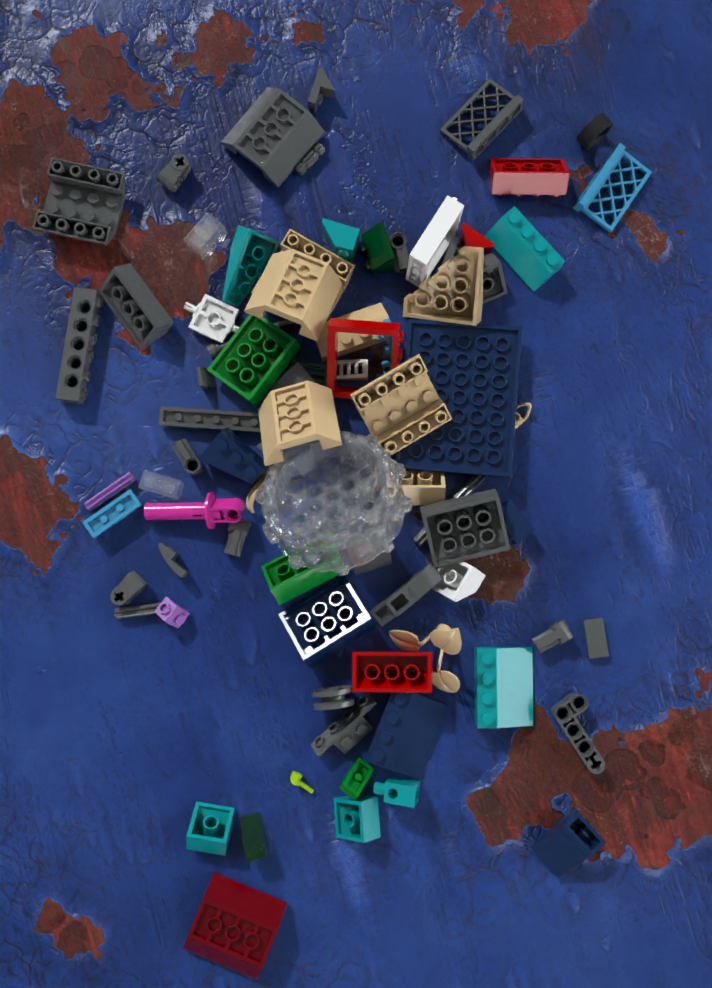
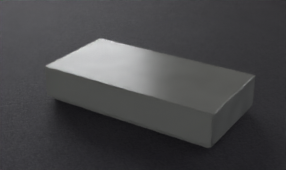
M603 617L582 620L588 658L609 656Z

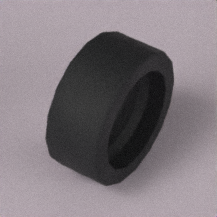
M605 113L598 114L582 129L577 136V141L585 150L591 149L610 131L613 122Z

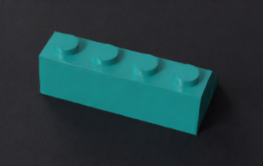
M515 206L502 216L484 236L495 243L493 249L532 292L536 291L558 272L565 263V260Z

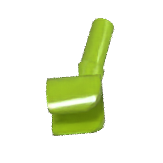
M293 771L290 776L291 783L295 786L299 785L312 794L314 790L301 781L303 775Z

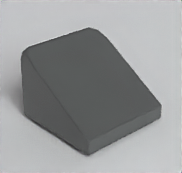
M197 367L199 386L203 390L216 387L215 376L207 371L208 368Z

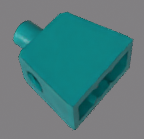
M389 777L385 783H374L373 794L384 795L383 802L415 808L419 800L420 780Z

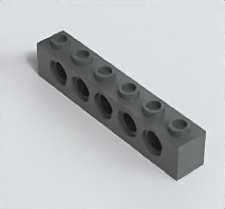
M74 287L55 396L61 402L83 405L84 400L87 399L88 390L86 385L91 377L89 367L94 359L92 349L93 344L95 345L97 341V334L95 332L96 326H99L100 323L99 308H102L103 297H101L102 295L97 290ZM90 306L89 312L83 313L84 308ZM87 324V329L80 332L81 326ZM80 343H84V347L81 350H77V346ZM77 361H81L80 367L74 369V364ZM77 379L78 384L75 387H71V382Z

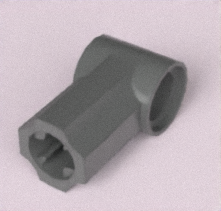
M396 232L390 237V244L395 257L394 273L407 272L409 261L406 236L401 232ZM400 241L402 245L395 246L393 242Z
M184 438L174 443L172 449L183 464L184 470L192 476L201 475L204 471V465L197 459L198 456L187 439ZM197 462V469L190 471V465Z
M240 519L237 523H229V535L224 553L238 557L241 556L245 537L247 538L251 521Z
M564 619L550 625L549 629L531 638L541 654L557 644L560 645L573 638V635Z

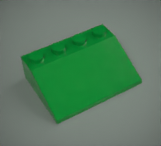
M249 314L208 367L207 371L254 407H257L302 347L295 338L266 318L260 319Z

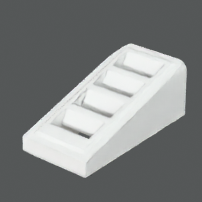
M368 359L337 360V366H339L337 380H368ZM343 366H347V375H343ZM351 366H355L354 374H351ZM358 366H362V374H358Z

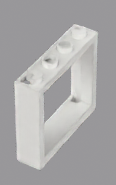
M447 195L409 254L406 280L417 287L430 276L448 248L452 236H455L464 209V205L458 202L457 198H451Z

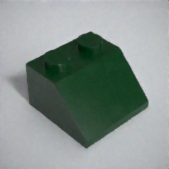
M380 222L361 235V242H359L360 251L365 253L366 256L364 260L366 270H370L372 276L391 271L394 267L395 257L384 222Z

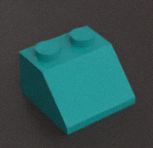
M323 218V236L332 253L353 263L360 242V229Z
M359 795L355 801L349 796L333 798L336 838L366 843L381 837L378 797Z
M196 801L186 836V849L225 856L235 808Z

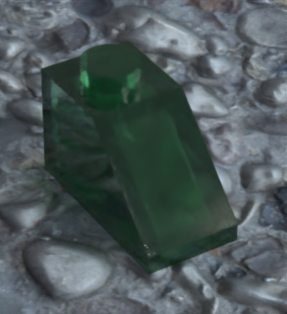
M260 812L240 817L242 841L247 862L266 858L269 849Z

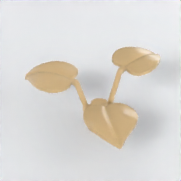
M439 624L421 642H418V637L411 632L404 630L389 631L392 641L403 652H418L419 647L431 639L432 643L441 649L436 668L437 671H433V685L445 692H458L460 688L459 679L449 671H441V663L444 652L450 655H456L460 652L462 640L459 628L451 629L446 624Z

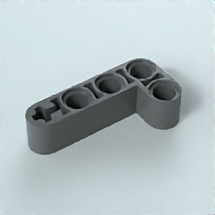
M573 692L552 706L551 715L585 768L593 774H600L605 769V762L576 718V716L588 708L589 702L584 695ZM580 697L582 703L580 706L575 707L574 700ZM564 708L565 715L558 718V710ZM571 725L576 726V731L574 734L568 733V729ZM582 742L587 743V748L584 751L579 750V745ZM588 756H591L594 760H596L595 767L592 766L593 763L588 758Z

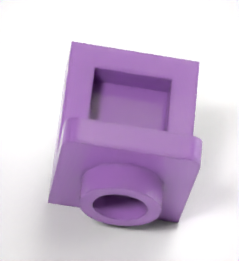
M165 597L155 610V613L163 621L176 628H179L190 614L185 608L175 604L168 597Z

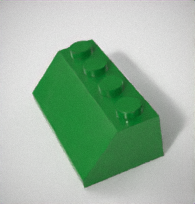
M330 532L261 566L270 591L279 605L348 571Z

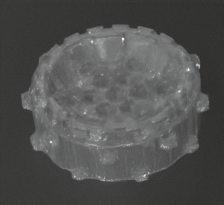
M340 431L342 445L323 450L319 439L297 445L283 451L285 461L271 466L266 475L264 486L256 491L255 499L257 503L262 505L261 510L266 521L262 528L267 540L271 544L277 543L281 551L289 557L288 564L290 567L296 570L300 567H307L320 572L336 571L339 576L348 575L351 568L362 566L372 561L380 553H390L394 549L392 541L401 530L405 513L412 510V500L404 496L401 479L407 475L404 465L397 463L394 459L392 460L387 450L378 445L376 436L371 434L362 436L347 431Z

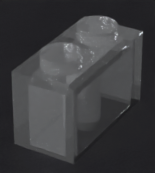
M207 212L183 241L186 247L204 260L206 256L209 257L213 253L217 243H221L225 239L227 231L221 222Z
M144 469L138 488L179 501L185 483L181 480Z

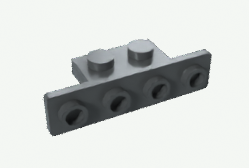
M369 692L360 697L350 709L346 710L339 719L332 723L327 730L311 743V747L317 756L323 754L332 744L346 754L373 729V726L364 717L377 704Z

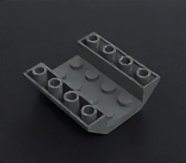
M267 87L224 137L221 144L235 155L237 152L243 155L262 170L265 179L279 188L295 169V166L301 162L325 134V131L310 111L279 88Z
M51 157L47 176L50 178L51 183L44 210H37L33 229L107 246L117 233L125 202V173Z

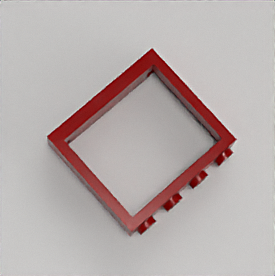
M330 318L327 334V387L332 389L334 398L352 399L350 394L360 389L358 387L337 386L338 332L393 336L392 370L398 366L399 361H402L403 349H399V345L403 343L404 331H400L401 323Z

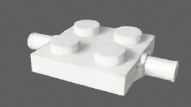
M207 294L204 295L202 301L197 306L188 302L184 305L185 310L193 313V319L188 326L189 329L220 344H224L231 332L235 333L239 329L235 325V320L240 311Z

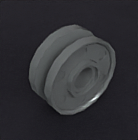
M334 686L313 690L311 692L312 697L321 698V701L313 704V709L332 710L354 705L353 698H345V694L352 692V686Z

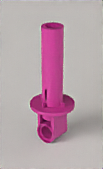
M209 492L204 502L146 503L144 506V517L146 520H205L207 527L214 529L217 523L239 522L245 504L239 498L216 499L215 494Z

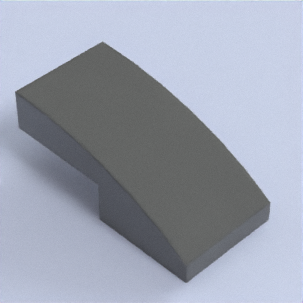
M160 542L158 546L167 564L177 575L185 578L189 571L175 561L179 554L164 542Z

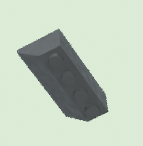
M131 263L113 267L99 289V293L140 349L143 350L165 335L174 322Z

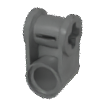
M183 154L174 155L157 176V181L171 192H175L191 172V166L187 157Z
M132 570L111 592L110 599L115 605H128L145 589L148 583L135 570ZM119 593L123 594V601L118 600L120 598L118 595Z

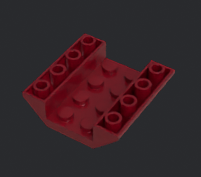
M214 871L183 949L257 980L278 931L287 902Z

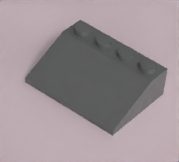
M496 489L420 507L434 568L511 550L501 503Z

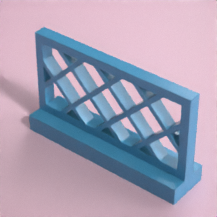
M621 143L612 149L573 206V209L577 212L581 210L609 233L612 232L652 173V171L624 150L626 147ZM622 157L628 161L629 168L621 169L620 160ZM634 170H640L645 175L642 179L636 180ZM630 171L631 181L623 182L622 172ZM612 173H618V183H611L610 175ZM632 184L633 193L626 195L624 185ZM620 186L621 196L613 197L612 187ZM608 188L609 197L601 198L600 189ZM622 199V209L615 210L614 200ZM603 201H610V211H603ZM597 202L599 212L593 213L588 207L591 203ZM605 214H612L613 222L611 225L605 222Z

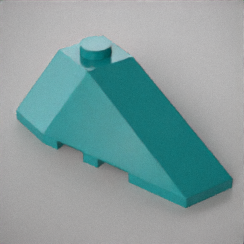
M238 225L231 246L222 301L238 307L241 305L251 291L253 283L262 276L261 272L268 264L272 254L276 253L279 241L250 228Z

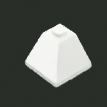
M463 561L440 566L437 570L443 578L432 589L457 602L475 593L486 575Z

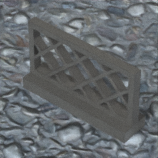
M489 78L440 129V133L468 154V158L474 161L523 110V98L519 95L513 96ZM491 86L496 90V94L485 95V90ZM500 98L510 100L507 105H499ZM496 99L497 106H486L485 100ZM483 100L484 107L473 108L472 104L475 101ZM487 111H497V115L494 118H486ZM484 112V119L473 120V113ZM471 113V120L460 121L462 114ZM485 123V128L482 131H474V124ZM472 125V132H461V126ZM459 126V133H450L447 130L450 127ZM472 136V141L468 146L461 141V137Z

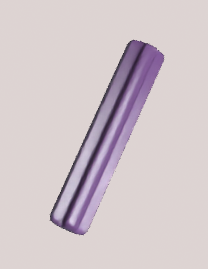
M128 472L84 503L86 509L93 511L135 482L134 475Z

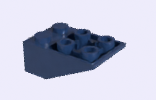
M573 806L531 848L559 878L592 857L606 841Z

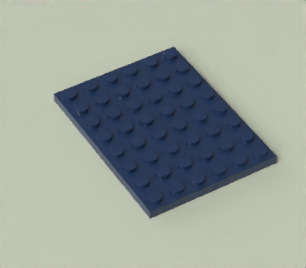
M408 319L405 362L420 354L428 370L427 374L439 398L445 403L452 420L396 452L395 469L511 478L523 327L489 324L473 326L441 321Z

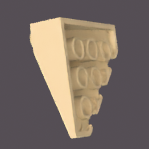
M462 247L458 251V255L452 260H447L438 268L439 271L435 275L429 276L418 286L419 288L413 294L409 293L404 298L403 317L476 326L482 317L484 248Z

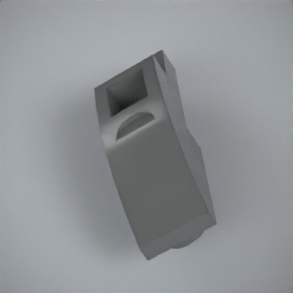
M430 562L403 583L395 592L371 609L370 613L383 627L432 589L443 578L442 575Z

